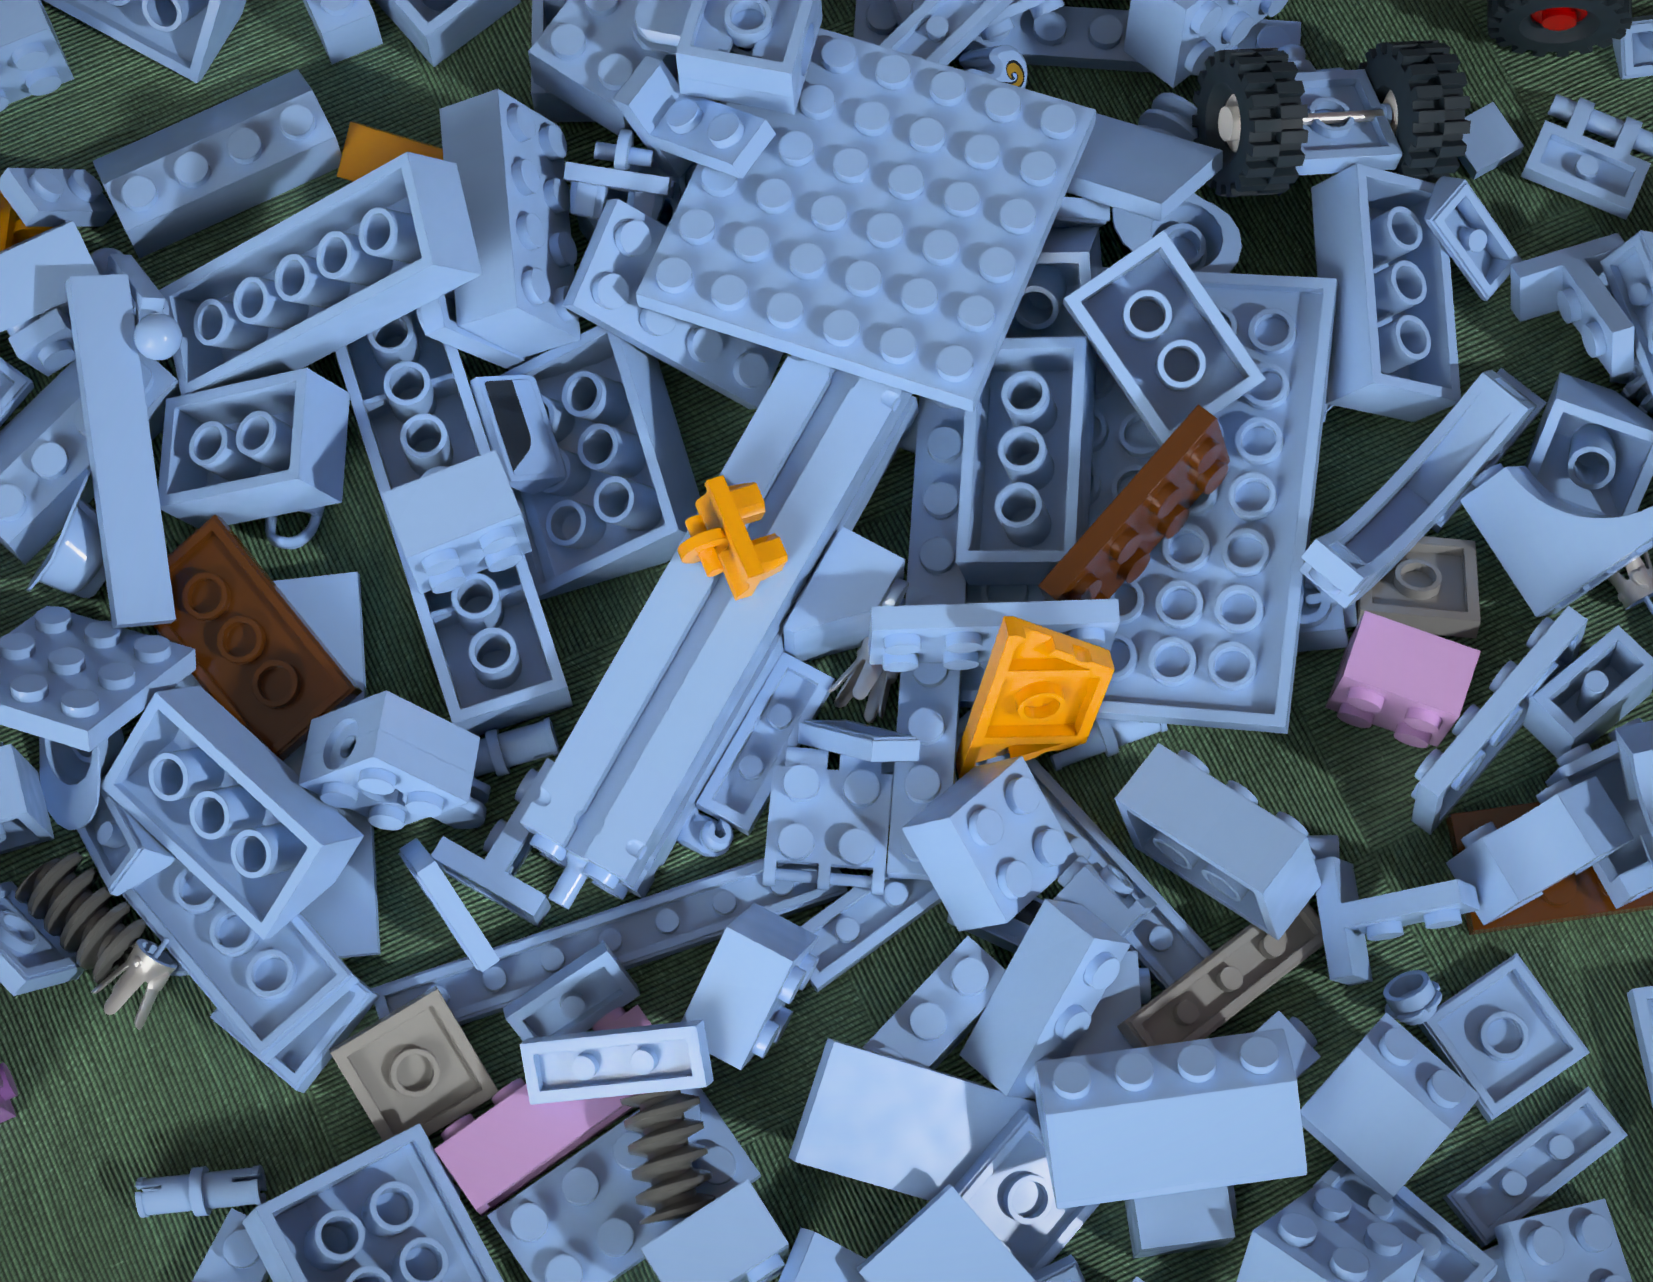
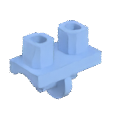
M624 128L619 132L617 144L598 141L595 144L594 159L614 162L613 169L566 162L563 178L571 183L570 209L572 215L599 219L607 201L608 189L629 192L627 204L658 222L664 209L665 198L673 199L676 182L671 181L669 177L630 172L631 165L651 168L654 150L634 147V130Z

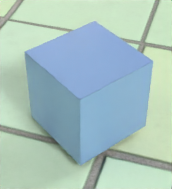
M1234 1185L1124 1200L1133 1259L1224 1247L1235 1238L1233 1219H1236L1237 1209Z

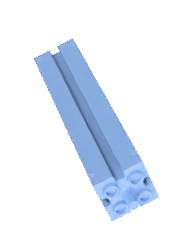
M794 355L787 356L719 476L724 475L728 486L751 482L757 483L765 502L766 512L761 520L745 524L746 530L751 540L775 533L782 541L788 555V561L782 571L760 581L752 596L735 601L723 572L713 577H707L701 561L685 564L681 561L678 551H675L541 784L539 797L531 802L520 821L529 832L533 833V838L529 844L541 851V856L564 869L548 897L550 900L569 910L587 877L593 880L592 883L621 900L625 898L628 891L640 898L646 896L655 880L654 875L657 868L665 863L683 825L691 812L696 808L697 800L779 657L784 652L783 626L841 526L851 531L853 530L899 449L903 433L909 431L917 417L919 408L916 397L912 396L913 393ZM688 530L681 543L690 538Z

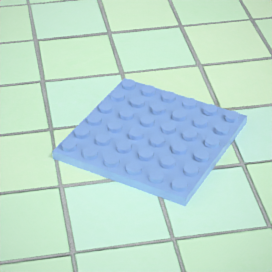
M820 28L795 115L726 103V106L765 118L776 135L743 179L697 164L636 292L638 306L974 412L1094 128L1096 110Z

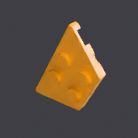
M1004 616L957 751L956 767L959 778L963 777L973 767H976L977 762L1007 753L1010 754V758L1023 756L1024 760L1027 761L1045 752L1061 751L1086 743L1115 670L1110 650L1014 616Z

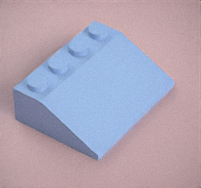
M598 325L580 334V341L550 349L499 375L524 374L531 375L536 379L567 472L564 480L535 495L512 488L521 510L532 548L531 552L525 554V558L539 600L670 561L688 530L685 520L698 513L695 502L700 498L658 359Z
M420 1123L255 1207L242 1221L273 1282H504Z

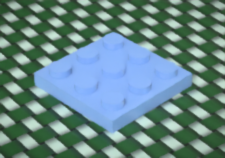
M46 606L0 638V725L90 752L146 709L155 692L170 690L195 671V649L170 642L167 638L159 635H146L126 628L112 629V621H99L71 613L64 607Z

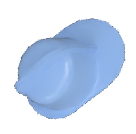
M1195 193L1161 222L1112 207L1113 227L1122 244L1131 252L1165 230L1193 272L1230 273L1238 263L1242 249L1238 227L1230 215Z
M91 467L76 496L60 537L36 571L26 589L27 591L32 590L37 582H40L68 594L90 598L97 593L105 582L106 577L97 511L82 498L91 477Z
M121 728L90 752L39 737L40 783L47 810L58 825L67 830L82 829L93 819L99 803L100 778L103 775H107L124 746V736Z

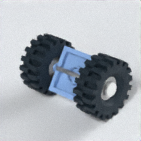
M1438 40L1382 42L1376 44V48L1368 50L1365 54L1367 62L1360 63L1358 70L1297 73L1298 69L1295 63L1288 62L1289 55L1283 50L1278 51V48L1216 51L1214 56H1209L1204 62L1206 70L1200 71L1197 79L1201 90L1194 91L1193 103L1198 106L1197 115H1192V127H1197L1198 138L1193 141L1223 150V168L1206 183L1210 189L1216 188L1215 194L1219 196L1237 197L1279 194L1289 190V183H1295L1299 175L1339 173L1356 163L1431 183H1436L1441 176L1449 177V173H1456L1460 166L1456 157L1465 155L1467 145L1462 138L1463 134H1470L1471 121L1465 120V109L1471 108L1470 96H1464L1462 89L1468 84L1465 72L1457 73L1456 71L1460 60L1456 54H1449L1450 47L1446 43H1438Z

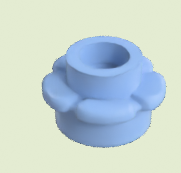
M1421 970L1407 971L1396 976L1385 986L1383 991L1387 1001L1385 1013L1387 1012L1392 1018L1398 1019V1021L1404 1022L1407 1025H1419L1431 1019L1437 1012V1006L1442 1000L1439 984L1431 981L1428 974Z

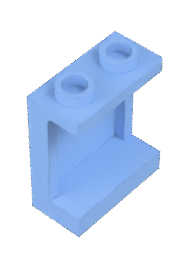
M1637 718L1620 727L1642 723L1643 721L1641 718ZM1613 730L1608 734L1612 741L1611 743L1594 751L1586 743L1557 758L1556 762L1560 768L1545 783L1549 787L1562 779L1568 778L1572 786L1596 776L1635 839L1592 866L1615 908L1618 909L1653 892V868L1640 838L1641 834L1649 833V829L1639 799L1629 801L1620 762L1616 730Z

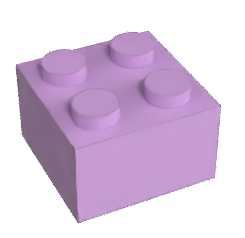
M1365 611L1348 641L1347 648L1344 650L1325 708L1338 712L1337 717L1352 726L1370 728L1373 724L1393 731L1394 738L1406 745L1426 748L1430 744L1438 747L1460 716L1481 651Z

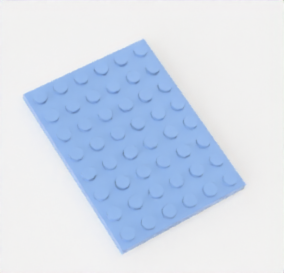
M1102 267V272L1108 269V267ZM1193 272L1266 380L1213 415L1218 420L1230 459L1228 472L1222 483L1212 493L1205 494L1203 492L1188 509L1189 517L1179 532L1169 539L1163 537L1149 553L1150 561L1142 574L1131 583L1124 581L1110 597V599H1118L1120 624L1110 651L1115 670L1096 718L1288 734L1306 577L1299 571L1305 563L1300 557L1309 548L1337 304V278ZM1100 358L1096 361L1089 527L1160 448ZM967 583L966 604L1045 601L1038 585H968ZM979 661L978 667L962 670L960 707H973L988 661Z

